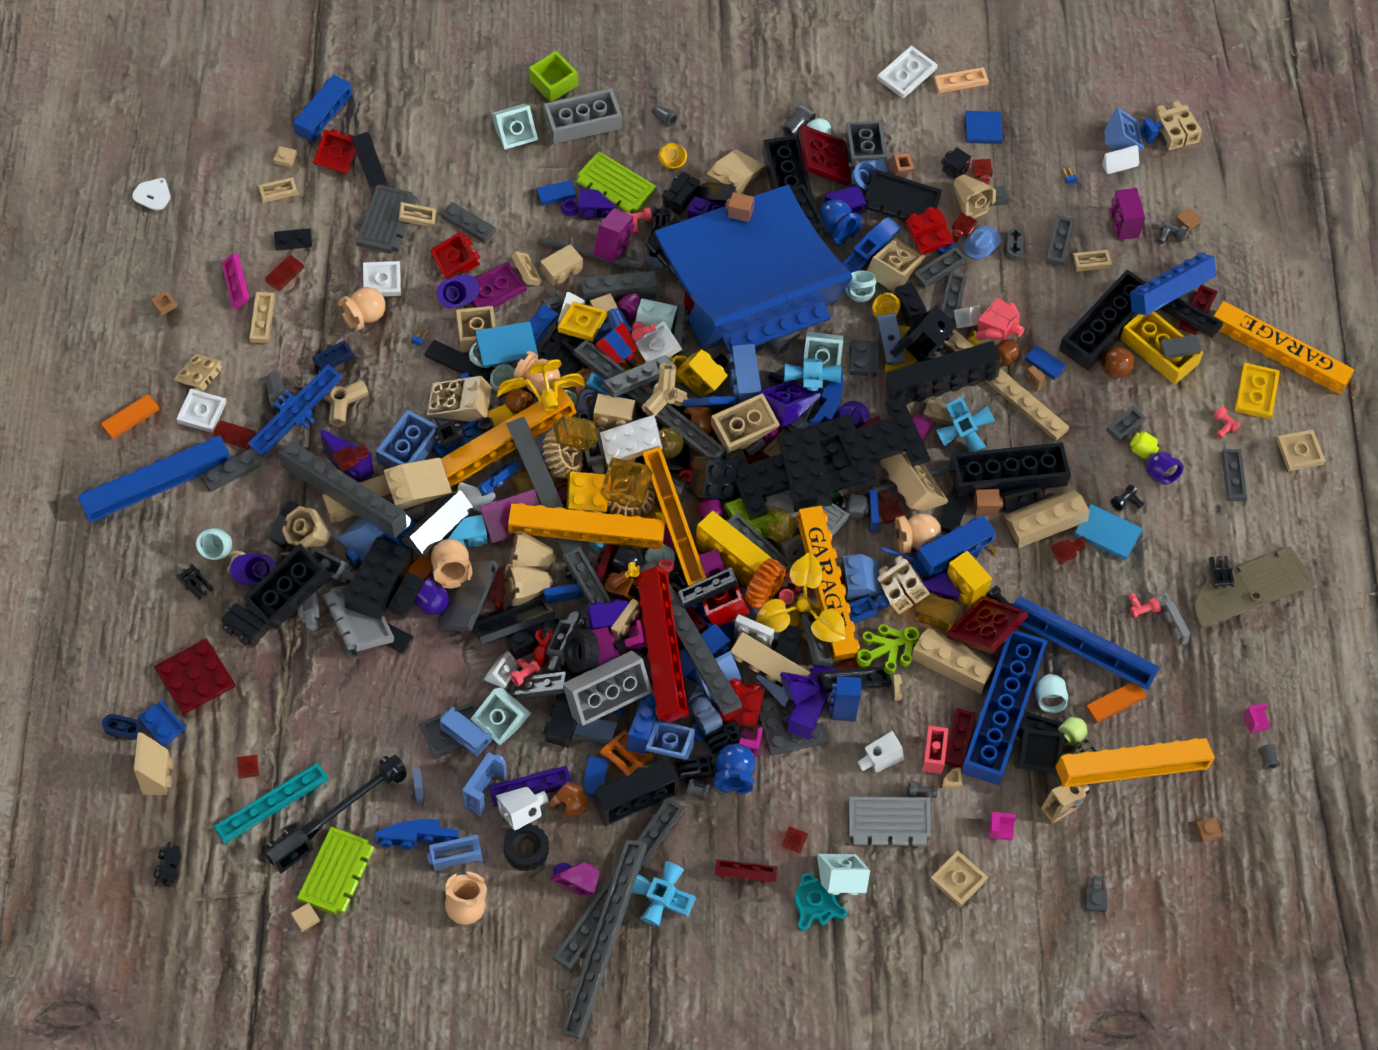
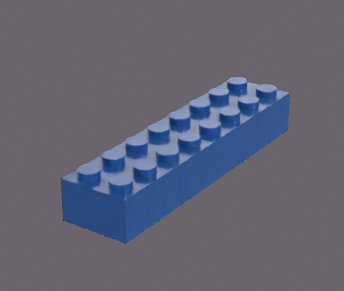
M1017 630L1006 639L961 773L1000 785L1048 640Z

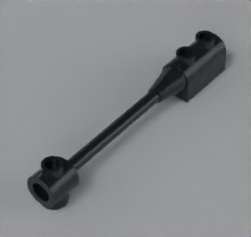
M396 755L390 758L384 756L379 762L378 775L318 820L315 819L294 830L286 829L282 833L281 840L278 842L270 841L265 847L266 851H264L268 861L282 874L314 850L310 841L324 824L383 780L389 783L392 781L395 783L402 782L407 776V771L400 758Z

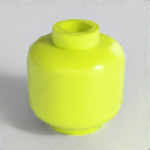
M1145 431L1137 432L1130 442L1131 451L1143 459L1149 458L1159 450V447H1157L1158 440Z

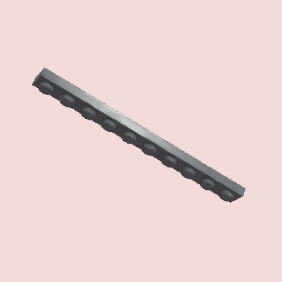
M587 339L574 350L573 355L605 380L626 371ZM642 385L624 393V395L631 400H635V404L641 408L653 395V391ZM668 403L655 416L659 423L701 456L722 457L726 453V449Z
M653 560L640 566L639 573L655 566L659 567L657 561ZM668 581L676 635L723 715L742 708L741 701Z
M668 797L636 840L647 845L638 874H640L684 812L683 806ZM616 870L553 956V961L571 971L593 940Z
M626 840L561 1031L563 1036L580 1040L583 1038L647 848L644 842Z

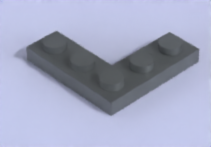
M774 696L762 699L758 717L763 728L770 756L828 743L823 722L817 723L810 740L784 731Z

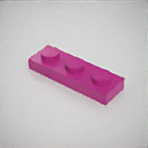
M232 253L222 262V267L232 307L239 309L249 300V295L239 255Z

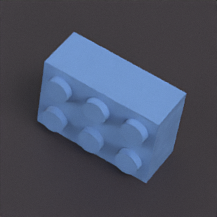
M755 345L732 346V353L728 354V374H731L730 389L733 390L734 394L732 397H737V403L739 404L755 397L757 392L761 391Z
M407 409L376 450L377 463L389 469L401 464L423 461L437 443L435 428L439 426Z

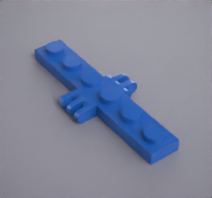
M328 364L295 397L288 390H285L284 394L288 398L285 399L280 395L278 398L283 403L280 404L276 400L273 402L280 412L248 445L263 458L295 425L298 427L303 425L308 429L310 426L305 421L308 420L312 424L315 422L311 417L313 413L310 410L343 379L342 376Z

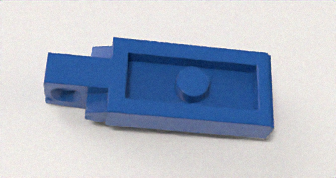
M519 461L505 464L484 479L477 486L481 496L492 493L494 488L505 483L504 479L515 476L516 471L521 468Z

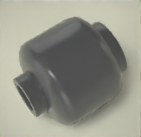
M848 494L846 499H842L841 509L849 513V518L862 520L864 516L868 515L870 502L863 495Z

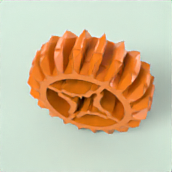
M772 558L763 561L752 576L745 593V601L751 607L760 610L766 602L775 598L784 581L785 566Z

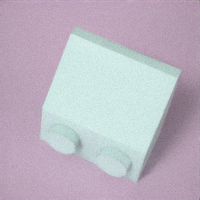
M521 104L491 113L496 132L504 150L538 140L529 105Z
M641 298L635 322H642L645 326H650L651 324L657 326L665 321L670 331L673 332L677 317V306Z
M807 332L804 359H822V368L840 365L843 336Z
M495 688L472 716L471 720L485 733H491L492 739L501 745L522 726L531 712L505 689Z
M818 854L821 885L828 893L833 895L840 893L858 895L859 893L867 892L870 869L856 854Z

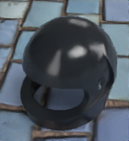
M618 545L611 560L609 571L617 574L623 571L627 572L630 562H635V567L638 565L642 566L644 559L641 552L634 546Z

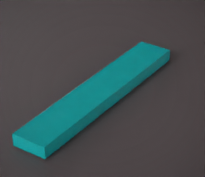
M317 762L214 825L213 828L225 845L329 781V778Z

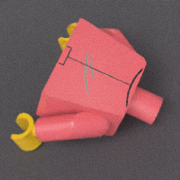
M997 297L978 319V332H971L972 337L968 338L969 342L977 345L984 339L1004 341L1011 334L1021 337L1025 328L1019 325L1020 314L1015 304L1012 302L1006 303Z

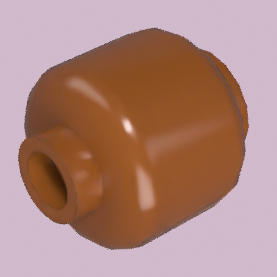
M1001 340L995 345L1001 359V365L1008 366L1018 358L1019 346L1014 340Z
M513 389L506 396V407L518 414L526 409V407L528 408L533 405V396L525 390Z

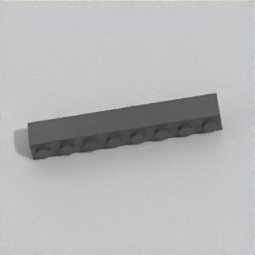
M293 441L289 442L278 452L282 468L390 536L396 538L408 526L404 510Z

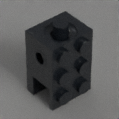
M935 305L914 322L890 353L896 357L907 349L916 359L914 364L936 357L935 352H939L945 346L944 341H948L954 335L952 331L957 325Z

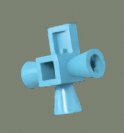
M803 359V367L785 363L784 382L803 379V387H807V390L815 391L823 387V380L841 383V365L822 368V359Z
M963 397L945 404L955 425L936 429L943 445L946 446L960 435L961 438L965 437L969 452L981 451L986 448V445L976 432L979 431L977 426L995 422L988 405L972 416Z
M665 862L662 880L654 877L653 882L640 874L637 875L632 893L646 895L651 902L641 916L643 921L659 927L663 908L687 917L689 916L696 897L680 891L674 886L684 871L682 867L671 862Z

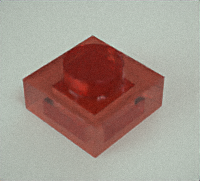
M257 755L237 757L239 779L259 776Z
M789 826L782 847L801 854L808 833Z

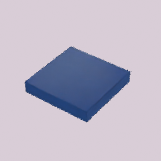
M1001 111L965 112L967 143L1002 144Z
M710 396L684 400V407L734 405L737 403V397Z

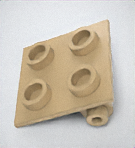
M195 354L173 380L193 386L194 390L204 392L207 385H210L211 381L221 372L222 366L220 363L222 361Z

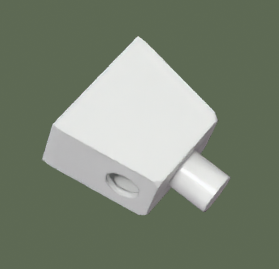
M891 731L866 746V756L857 760V763L862 771L873 767L874 771L878 773L903 761V748L894 732Z
M528 787L496 795L499 812L514 831L540 818L542 815L540 806L548 803V797L544 791L534 795Z

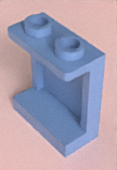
M488 752L462 790L464 807L480 816L485 811L483 791L493 776H497L502 780H505L507 777L506 762L502 756L498 754L493 755Z

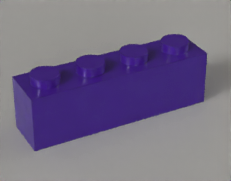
M815 665L814 669L810 667L809 672L811 673L809 677H812L819 685L816 677L818 672L838 669ZM820 689L819 692L799 704H794L793 708L795 710L794 712H789L786 723H789L787 732L810 740L831 692L822 693Z

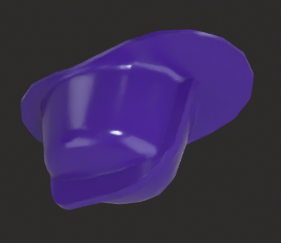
M462 274L440 283L437 288V298L444 307L450 309L460 307L476 299L480 290L479 283L471 275Z
M849 401L840 408L835 418L850 414L855 428H859L868 420L869 409L861 402Z
M265 554L239 555L231 563L230 574L233 580L241 585H257L276 567V563L270 556Z

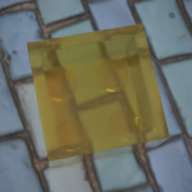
M611 457L600 493L607 501L642 508L653 472L648 465Z

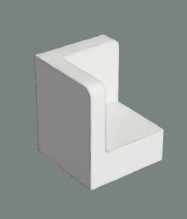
M980 305L954 310L956 327L962 328L977 325L978 319L982 316Z

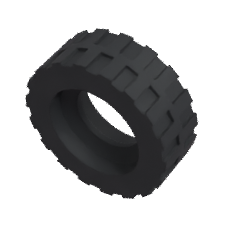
M590 629L572 630L568 634L565 644V660L568 668L574 673H586L596 668L600 651L598 638L595 633Z
M530 823L515 831L513 829L510 830L505 837L504 853L508 863L510 862L512 867H516L520 871L535 870L537 867H541L543 862H546L547 855H549V841L545 831L540 829L539 826H534ZM530 838L535 841L537 849L533 855L522 856L518 853L516 847L521 839Z

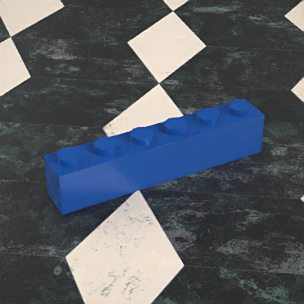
M1204 252L1197 253L1196 256L1186 259L1182 264L1176 265L1171 270L1161 273L1160 276L1150 279L1149 282L1137 286L1136 289L1130 292L1132 313L1148 315L1216 277L1214 256L1207 255Z

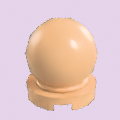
M359 288L352 294L351 298L344 296L338 300V306H342L344 310L342 316L351 329L355 327V332L363 329L364 323L376 322L385 312L386 303L384 297L375 288Z
M527 351L526 359L519 361L513 376L523 378L524 380L528 379L539 395H541V391L546 389L543 374H531L529 368L535 363L549 360H538L536 353ZM559 369L546 372L549 388L553 391L552 384L561 377ZM527 385V389L533 393L531 388Z
M919 513L912 516L909 520L905 516L895 518V529H899L900 538H896L898 549L902 554H909L911 548L919 551L923 544L931 543L938 536L942 535L941 525L935 517L929 514Z
M446 539L434 546L431 553V564L435 581L441 583L444 588L452 589L461 587V583L471 579L473 574L472 567L469 561V552L465 545L458 540Z
M466 872V875H452L445 887V909L448 917L457 924L469 925L475 923L482 917L486 908L487 887L484 879L472 872Z

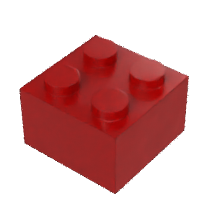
M740 583L738 586L702 602L711 624L714 625L716 623L718 627L735 620L738 614L744 616L750 613Z

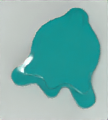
M805 873L802 875L801 883L794 896V903L800 914L798 929L800 931H807L813 920H818L820 925L825 926L832 918L845 919L847 910L837 903L835 895L828 893L821 885V881L815 878L813 874Z

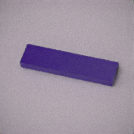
M567 766L491 785L489 786V791L494 807L498 806L496 795L523 787H528L534 795L543 791L548 793L560 790L568 781H572Z

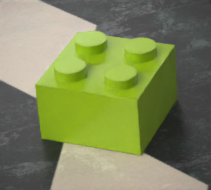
M555 51L529 67V81L549 102H553L578 86V72Z

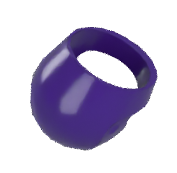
M1155 452L1146 462L1148 476L1163 485L1176 481L1184 470L1182 462L1177 458H1172V455L1167 452ZM1178 465L1177 470L1171 476H1164L1169 468Z
M428 578L419 591L414 603L425 614L437 615L442 613L448 606L449 596L444 587L436 586L434 579Z

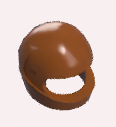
M1112 348L1101 360L1102 369L1111 378H1123L1132 371L1135 362L1134 356L1126 348Z
M695 406L683 410V416L710 436L714 432L711 426L713 412L710 408Z
M568 781L552 798L549 807L553 809L565 802L567 808L564 815L576 817L586 810L589 803L588 794L582 786Z

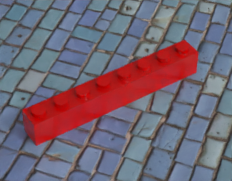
M655 566L639 573V576H637V588L640 594L639 604L643 614L642 623L645 627V641L648 648L647 657L650 662V677L654 688L653 696L656 701L655 711L659 719L670 723L689 716L667 572Z

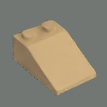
M735 149L717 161L709 170L706 184H733L736 187L735 193L744 194L763 171L765 165Z
M894 238L872 258L867 271L875 275L876 282L885 286L889 291L895 292V287L904 285L924 260L925 255L920 256L917 250Z
M763 393L712 415L711 426L721 445L726 449V454L745 449L780 426Z
M441 458L401 464L384 470L394 503L402 510L452 494Z
M138 733L134 772L143 795H167L168 788H171L172 784L169 770L173 769V757H170L168 749L145 734Z

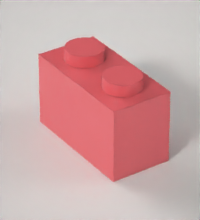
M928 726L922 772L942 774L945 765L948 728Z

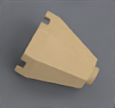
M963 174L957 177L953 183V189L960 208L966 216L970 215L975 219L987 213L990 209L988 207L990 203L993 205L996 201V190L992 186Z
M298 506L287 515L285 520L287 525L283 526L282 530L287 543L298 546L301 543L305 547H320L329 542L330 531L316 510Z
M516 532L513 543L516 544L511 548L509 564L540 570H548L550 565L554 566L556 554H553L552 548L525 532Z
M507 564L504 571V578L508 577V582H504V589L507 600L512 606L521 605L542 595L543 589L550 588L553 584L551 575L544 570Z

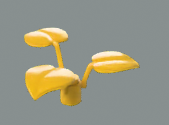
M549 360L535 363L529 368L531 374H543L546 389L541 391V395H539L528 379L514 378L500 384L497 397L513 389H519L528 385L538 398L539 403L542 402L544 411H552L559 407L557 389L574 386L584 387L585 383L580 374H569L560 377L558 381L552 384L553 391L549 388L546 372L558 369L561 366V361Z
M807 553L798 559L790 569L792 582L796 586H803V596L797 599L795 606L787 609L783 600L773 599L766 602L759 610L756 622L775 629L774 632H781L790 624L791 618L787 612L795 609L801 612L809 610L816 619L811 625L812 633L816 638L825 642L844 640L846 634L842 616L833 609L824 610L818 616L812 608L813 602L807 596V587L817 588L821 584L823 572L817 558L812 553Z

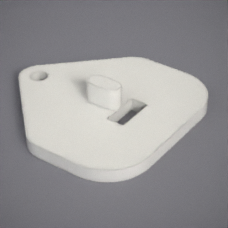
M164 178L140 183L132 195L136 203L156 211L162 210L171 199Z

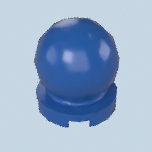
M838 199L825 202L818 211L825 224L823 231L832 235V240L838 245L846 244L845 240L849 237L854 238L863 225L860 222L863 218L857 213H852L849 205Z
M732 743L719 751L716 759L718 773L714 776V787L724 793H728V790L737 791V794L749 793L754 785V778L751 775L756 767L755 756L743 744Z

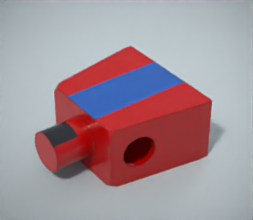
M623 322L595 344L617 364L625 361L630 368H633L639 363V360L633 354L638 347Z

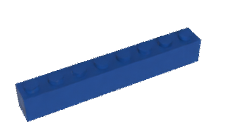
M221 436L213 437L204 443L193 445L185 451L174 453L166 459L157 460L147 467H141L135 472L122 475L116 480L105 482L97 488L86 490L78 495V499L90 523L199 477L200 474L230 460V453Z
M1021 596L1013 604L1014 607L1027 611L1028 617L1020 624L1021 626L1147 690L1152 685L1160 669L1159 666Z

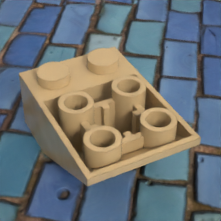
M482 376L432 383L427 416L468 422L479 421L487 417L492 386Z

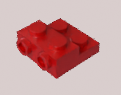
M325 129L313 163L348 175L352 161L357 156L351 137L354 135L348 134L345 136L338 130L331 129L329 131Z
M933 207L927 208L920 215L916 213L911 214L906 220L905 228L920 256L953 244L954 239L946 226V220L939 207L936 209Z
M461 231L430 250L446 280L462 271L466 274L480 265L478 259L481 257L476 249L472 250V240L468 235L464 236Z
M730 678L728 681L741 701L742 708L723 715L719 708L718 713L721 719L727 722L736 721L737 724L756 728L765 689L761 688V685L757 683H750L748 685L743 684L739 679Z

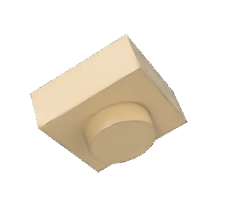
M279 146L273 159L274 164L291 168L297 151Z

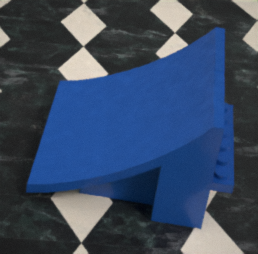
M789 185L754 196V209L749 222L728 218V210L722 207L654 232L675 274L695 303L688 316V321L700 350L702 349L703 351L718 346L722 340L729 354L732 353V346L754 344L756 347L828 321L831 317L826 307L835 304L853 278L851 272L835 257L815 231Z

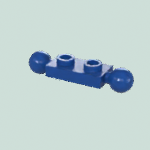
M886 594L877 595L874 601L869 595L849 603L850 621L856 624L878 615L879 611L877 608L885 609L890 605Z

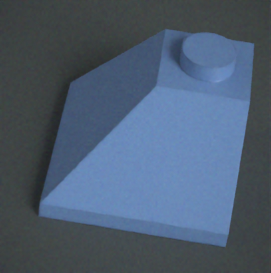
M1119 107L1116 108L1104 130L1105 144L1114 151L1135 145L1138 146V151L1144 150L1138 120Z
M359 516L336 537V541L347 550L350 548L354 549L363 562L377 537L387 541L389 538L381 529Z

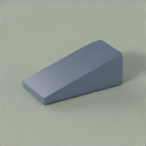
M757 675L756 678L787 709L792 700L786 695L784 688L761 675Z
M596 719L582 726L577 722L573 734L607 745L614 739L618 723Z

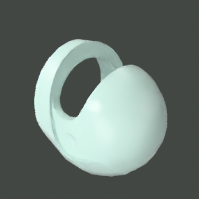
M869 271L852 272L853 278L846 287L847 295L853 301L859 303L869 301L875 293V284L877 283L875 275Z
M218 528L204 530L197 537V550L207 559H223L231 552V536Z
M1053 674L1045 675L1038 680L1035 686V695L1039 707L1047 713L1063 711L1068 702L1065 681ZM1059 696L1064 698V701L1057 706H1047L1041 701L1042 698H1056Z

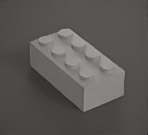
M612 88L544 104V118L553 144L622 129V115Z
M633 651L562 684L572 717L582 726L652 693L643 659Z

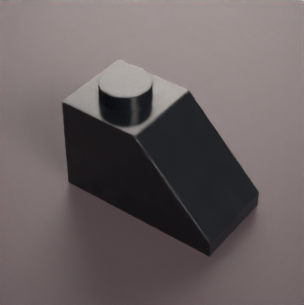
M292 500L278 514L269 535V539L283 548L288 545L282 531L283 526L287 525L286 517L300 506Z

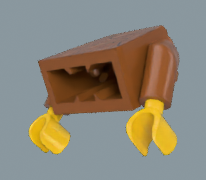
M630 562L627 572L623 571L620 574L611 573L610 577H606L602 582L606 592L616 599L628 601V604L632 599L639 602L640 594L637 588V581L631 577L639 576L640 566L635 567V562Z

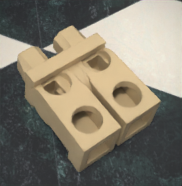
M1176 101L1170 105L1169 110H1166L1163 105L1156 107V122L1159 121L1163 126L1159 131L1167 142L1166 147L1168 150L1200 142L1202 130L1187 105L1182 106L1179 101Z
M902 556L894 559L895 566L891 569L887 566L879 569V577H877L891 606L899 615L914 605L911 599L918 603L930 595L914 567Z

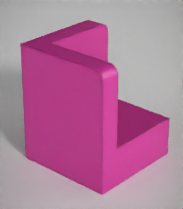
M637 620V625L629 628V639L625 640L626 647L633 651L647 647L645 627L642 620Z
M1267 703L1247 708L1243 717L1250 734L1269 730L1270 724L1265 714L1268 707Z
M759 727L758 733L742 731V736L745 739L740 738L739 744L747 746L755 757H758L763 731L761 727Z
M992 812L989 819V838L1013 840L1016 814Z

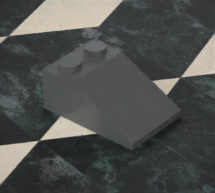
M882 121L846 122V145L851 161L887 160Z

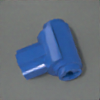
M613 308L607 312V317L594 338L596 343L622 322L632 336V329L621 310Z

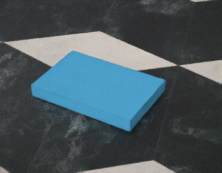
M530 321L475 331L483 368L519 362L521 359L525 360L527 351H532L538 355Z
M1090 504L1088 508L1090 511L1089 520L1078 526L1074 536L1123 560H1127L1143 528Z

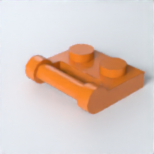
M626 730L622 731L605 745L599 754L604 758L607 757L625 773V776L633 774L638 768L644 767L649 763L654 755L648 751L644 755L627 750L628 732ZM612 750L618 751L632 766L626 765Z

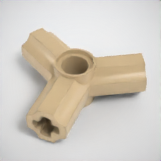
M666 363L660 365L659 381L653 389V395L641 407L647 416L654 415L655 417L667 403L681 407L684 405V400H688L687 392L675 388V365Z
M362 380L344 388L334 386L322 398L331 403L329 424L334 427L346 425L348 405L369 395L366 385Z

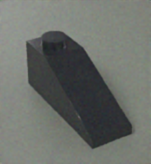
M559 619L548 620L506 635V646L510 653L517 660L533 653L535 647L539 645L535 637L536 631L542 629L541 635L546 638L548 631H551L553 635Z
M789 625L782 631L775 652L794 662L802 642L804 629ZM777 680L775 684L783 687V684Z

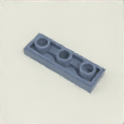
M878 315L877 324L886 364H905L904 351L896 357L890 353L901 339L896 315Z

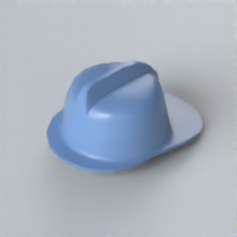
M866 160L858 163L852 171L851 184L868 190L874 169L888 173L885 161Z
M989 226L975 229L964 242L965 253L973 259L986 258L1000 244V233Z

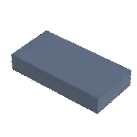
M413 769L417 804H424L421 770Z

